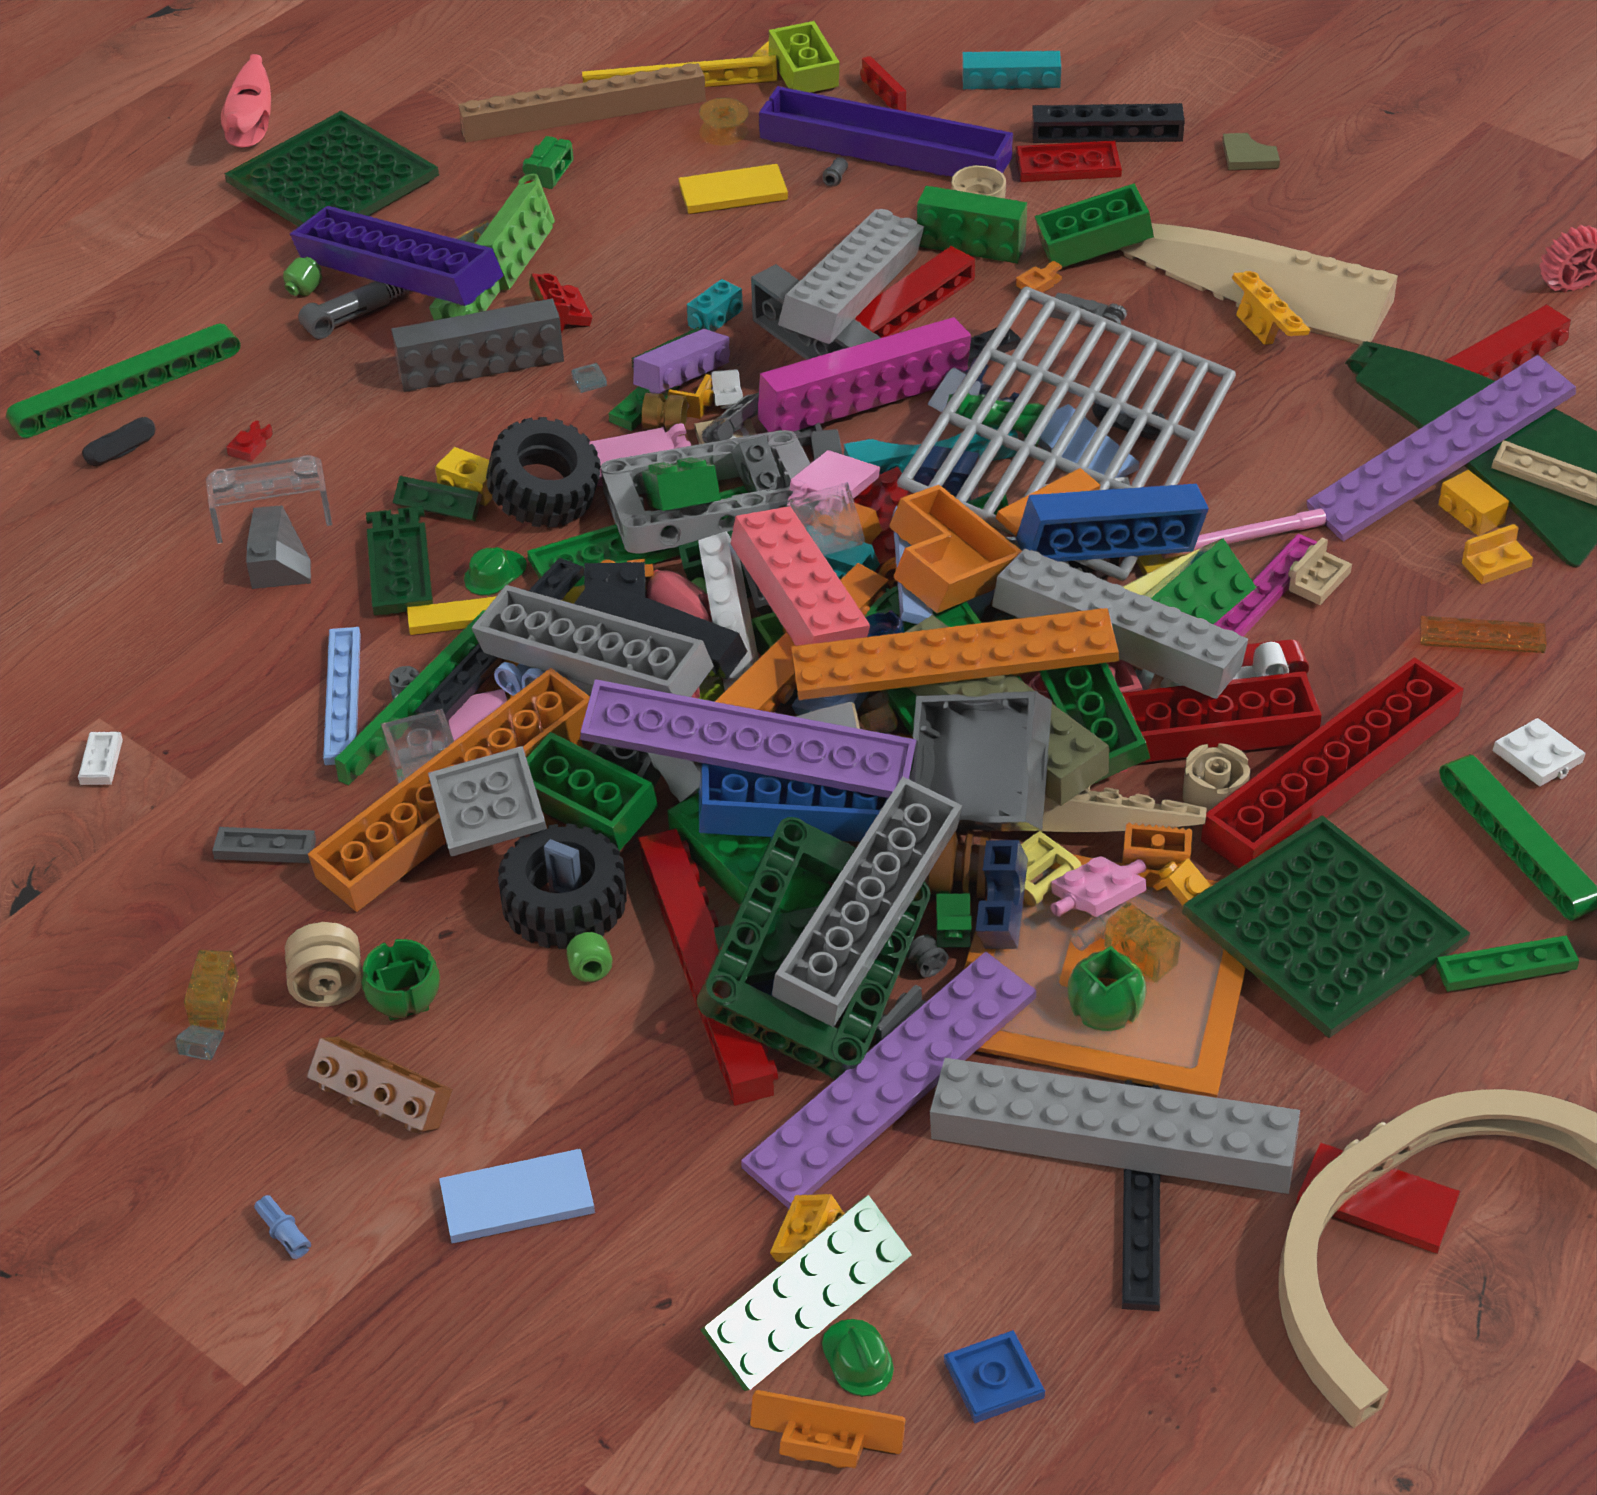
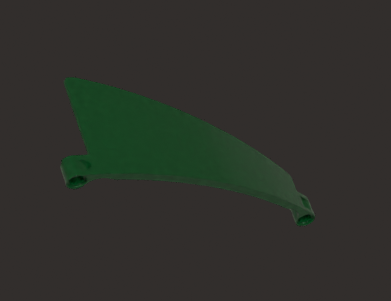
M1363 341L1345 362L1349 369L1357 375V384L1418 429H1421L1495 382L1475 372L1432 357L1368 341ZM1555 408L1504 439V441L1597 474V431ZM1502 441L1464 465L1469 471L1509 500L1508 506L1566 564L1575 568L1580 567L1597 546V506L1491 468Z

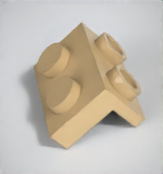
M1323 537L1315 545L1309 546L1299 562L1295 561L1288 573V577L1291 578L1289 591L1318 605H1321L1351 573L1352 568L1351 563L1326 552L1328 540Z

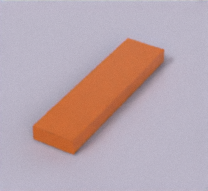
M1079 468L1029 495L1099 490L1101 485L1083 469ZM1029 495L997 512L996 519L1015 536H1017Z

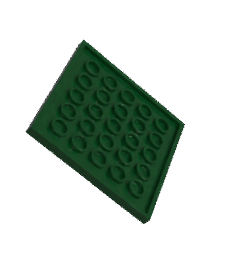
M339 111L224 174L227 183L299 227L326 206L370 216L372 213L439 176V169L436 165L347 113Z
M1323 815L1183 905L1182 909L1183 915L1328 1038L1434 966L1437 957L1447 956L1467 943L1470 936L1469 931Z

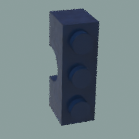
M1019 840L986 841L983 872L987 879L988 896L987 901H979L976 933L985 949H1018L1028 858Z

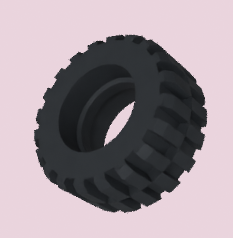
M531 417L523 419L520 424L517 421L509 425L507 429L502 430L497 440L494 441L486 475L488 491L490 494H493L492 499L498 506H503L502 511L508 516H515L516 521L523 524L526 521L532 523L534 527L547 525V528L557 527L558 523L566 525L573 522V518L576 520L584 515L585 510L589 509L592 504L601 468V462L597 456L598 452L593 444L589 445L590 439L584 433L579 434L576 427L571 424L569 426L564 425L561 420L555 419V421L547 420V417H539L538 420H533ZM532 464L545 465L558 471L564 478L559 480L540 479L528 473L523 466Z
M558 824L548 825V829L531 833L528 837L522 836L515 842V848L511 846L504 854V859L500 862L498 884L504 918L509 922L510 928L516 934H522V938L532 944L537 941L541 947L550 948L553 945L558 946V949H567L570 941L575 936L584 932H594L604 936V931H610L617 924V919H620L624 913L625 903L627 902V890L623 858L620 857V851L612 842L610 843V839L601 833L596 835L595 830L584 826L583 829L577 828L576 824H567L566 827H558ZM550 839L579 850L582 881L586 883L585 885L567 893H549L540 890L542 886L549 883L544 846Z

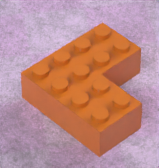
M939 484L901 498L889 526L901 539L912 545L905 548L893 577L936 613L995 590L997 576L1022 552Z

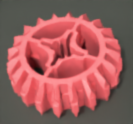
M1579 225L1576 229L1570 227L1566 234L1561 232V236L1557 240L1553 239V244L1546 247L1547 253L1541 256L1543 262L1539 265L1541 269L1540 274L1546 284L1554 291L1561 290L1566 293L1568 290L1575 291L1576 289H1583L1585 286L1590 287L1591 282L1597 280V229L1590 225L1586 227Z

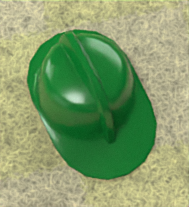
M499 547L480 549L470 559L469 569L464 576L465 586L471 593L477 595L498 593L505 585H508L526 571V559L520 553L504 550Z
M847 1319L833 1324L825 1332L822 1341L824 1355L836 1380L843 1389L853 1395L862 1397L876 1395L885 1390L892 1380L894 1367L891 1355L880 1333L873 1325L863 1320Z

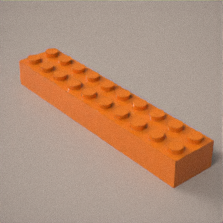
M548 669L310 851L308 857L316 879L354 911L358 912L446 843L429 772L523 746L527 758L550 732L574 743L580 738L590 696L554 669Z

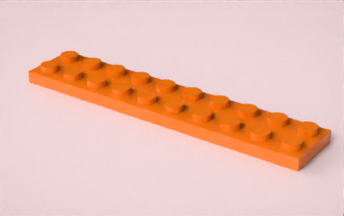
M1108 608L791 646L798 700L1119 661V651Z

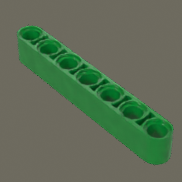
M1466 755L1440 767V779L1445 788L1567 920L1572 921L1597 910V885L1474 755Z

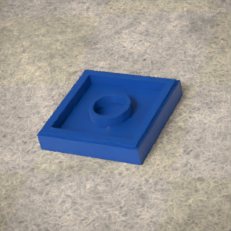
M1014 1330L944 1354V1363L974 1424L1045 1398V1389Z

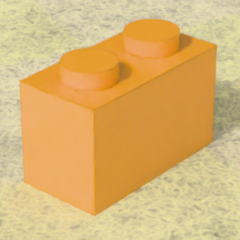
M1467 470L1442 483L1438 505L1465 527L1480 536L1505 523L1509 500L1471 471Z

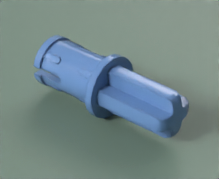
M265 1195L255 1203L254 1208L270 1227L269 1235L273 1239L280 1241L291 1258H301L309 1251L308 1248L311 1247V1242L297 1228L295 1218L292 1215H286L271 1196Z

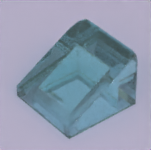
M191 1025L180 1033L175 1040L180 1055L211 1061L224 1036V1032Z

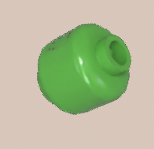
M309 257L294 259L283 273L285 289L293 296L298 294L309 296L322 281L321 267Z
M584 932L575 936L568 944L566 956L572 975L578 980L595 982L608 975L612 968L613 959L608 942L603 936L594 932Z

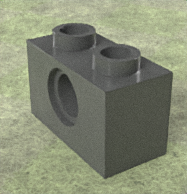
M766 435L741 442L731 451L743 485L748 493L785 488Z

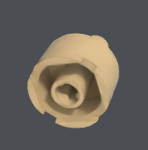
M1220 743L1218 747L1208 748V744L1192 750L1186 759L1183 801L1187 804L1206 807L1207 812L1249 781L1250 768L1246 755L1231 745Z

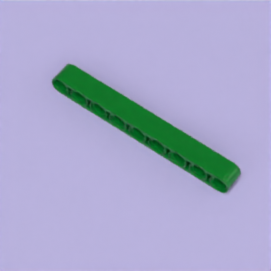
M218 323L17 402L7 409L6 419L19 436L30 438L228 359L238 353L241 343L228 326Z

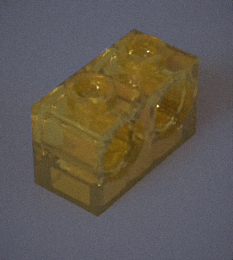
M198 951L184 1000L191 1028L225 1030L239 978L232 951Z

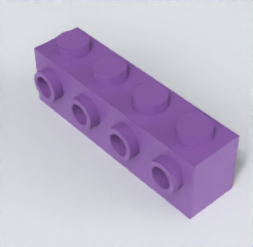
M702 329L635 357L633 384L649 389L651 393L662 394L665 390L674 386H680L683 382L690 379L699 378L700 375L708 371L717 370V367L729 363L730 337Z

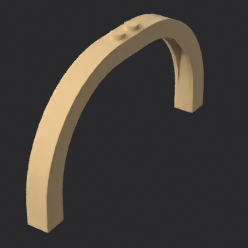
M1494 1089L1459 1092L1420 1104L1387 1124L1385 1122L1379 1123L1373 1128L1369 1136L1361 1141L1356 1139L1349 1143L1342 1154L1330 1162L1313 1179L1293 1213L1282 1249L1279 1267L1280 1306L1289 1340L1299 1361L1317 1388L1353 1428L1382 1409L1389 1389L1343 1339L1334 1325L1322 1297L1317 1274V1249L1319 1238L1334 1213L1357 1192L1425 1148L1458 1137L1506 1135L1531 1139L1568 1152L1597 1169L1596 1112L1562 1099L1527 1091Z

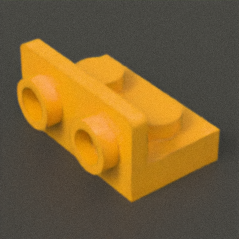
M1515 524L1499 528L1465 542L1462 564L1481 584L1532 567L1533 557L1516 540L1519 528Z
M832 1194L794 1196L770 1251L776 1262H784L844 1213Z

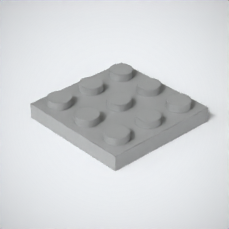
M523 746L428 773L451 856L547 829Z

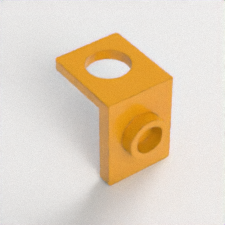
M705 375L696 394L669 389L668 396L680 395L687 397V402L689 403L687 417L701 419L707 406H711L714 397L711 375Z

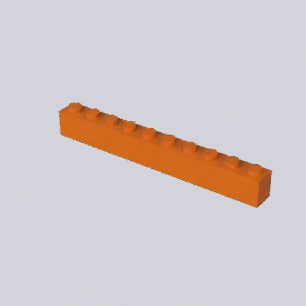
M857 563L840 581L865 616L876 600L886 593L889 580ZM786 632L715 702L775 713L781 703L786 704L791 698L793 691L797 688L791 647L796 645L789 634Z

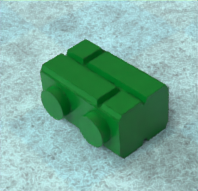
M545 136L539 145H535L530 158L524 160L522 170L525 176L537 174L542 187L553 189L574 160L571 141L565 139L557 140L555 137Z

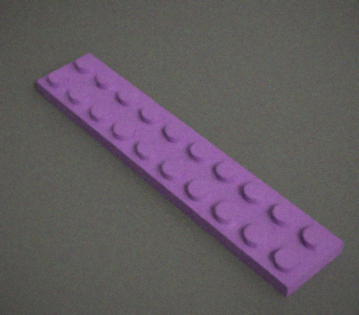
M1537 355L1306 500L1307 508L1309 510L1322 508L1326 515L1325 525L1344 542L1576 394V386Z
M596 679L580 732V740L886 798L890 797L902 777L909 779L916 739Z
M984 952L867 1052L865 1058L857 1067L846 1070L741 1160L742 1169L788 1209L795 1195H812L938 1084L945 1058L966 1060L1036 999V989L989 953Z

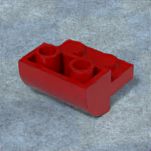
M531 273L529 280L531 294L535 302L553 298L560 317L561 333L565 324L590 326L593 317L578 287L572 285L561 286L557 277L549 273Z

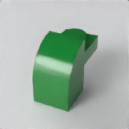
M936 894L937 947H971L970 894Z

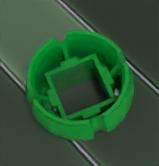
M395 939L392 947H389L384 942L367 955L363 964L361 983L365 997L376 1011L388 1016L389 1020L392 1021L428 1011L429 1005L437 995L440 975L435 959L423 944L409 939ZM411 985H415L411 987L408 991H393Z
M1112 946L1103 951L1094 952L1088 958L1079 961L1072 970L1067 984V997L1075 1017L1080 1015L1084 1025L1101 1031L1122 1029L1128 1020L1133 1023L1144 1006L1146 999V982L1141 969L1135 963H1132L1129 957L1117 952ZM1099 978H1109L1117 981L1106 987Z

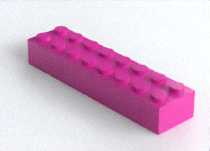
M953 317L760 373L757 419L769 432L779 430L794 432L814 426L817 423H824L937 389L944 380V375L953 367L964 371L967 370L971 334Z

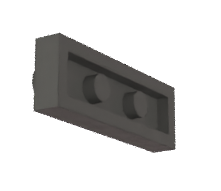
M219 827L212 851L214 859L310 863L308 853L315 847L316 835L313 830Z

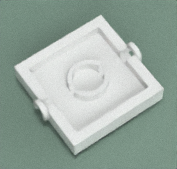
M1539 718L1495 741L1492 750L1538 786H1542L1556 777L1560 779L1565 778L1570 769L1583 763L1585 752Z

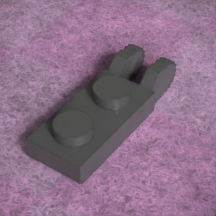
M1058 292L1054 297L1118 324H1121L1120 321H1123L1127 316V310L1123 306H1118L1114 303L1106 305L1094 300H1086ZM1053 310L1050 317L1065 321L1069 316L1057 310ZM1081 320L1077 322V324L1094 327V325Z
M759 393L744 396L702 431L703 441L710 443L730 439L733 436V432L745 425L743 421L758 415Z

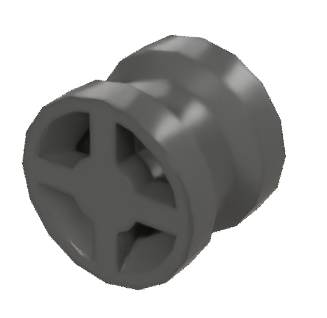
M402 666L390 673L389 681L392 687L393 700L419 675L416 668Z
M929 934L919 936L913 940L906 955L910 963L917 965V971L923 977L936 975L948 962V955L945 950L940 947L938 948L936 940Z

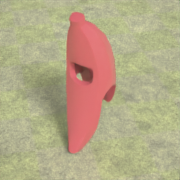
M258 54L250 55V60L237 75L221 112V125L227 142L241 148L258 144L263 139L269 123L271 111L270 83L267 72L262 65V57Z
M658 569L653 571L654 574L649 578L645 591L646 598L712 622L709 599L706 592L675 572L660 571Z

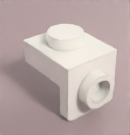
M737 369L714 371L711 373L714 392L713 399L716 406L721 405L722 409H729L743 398L739 371Z

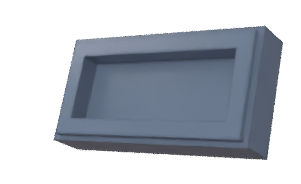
M550 839L544 846L550 892L567 893L579 889L583 886L579 850Z

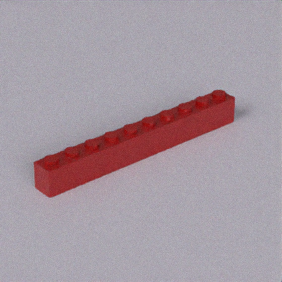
M677 829L640 837L641 862L733 1105L737 1106L774 1096V1081L778 1080V1072L774 1060L768 1061L766 1054H768L767 1045L714 1019L706 1017L698 1009L697 998L718 953L714 928L719 926L715 911L708 910L709 898L705 886L699 887L700 876L696 863L690 864L689 862L691 854L687 840L681 841ZM714 993L717 997L722 998L719 994Z

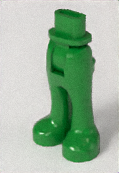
M968 393L955 413L971 419L986 395L979 394L977 396ZM949 394L947 404L953 396V394ZM996 400L982 424L988 427L999 428L1014 403ZM1039 403L1027 404L1012 430L1021 432L1025 440L1045 405Z

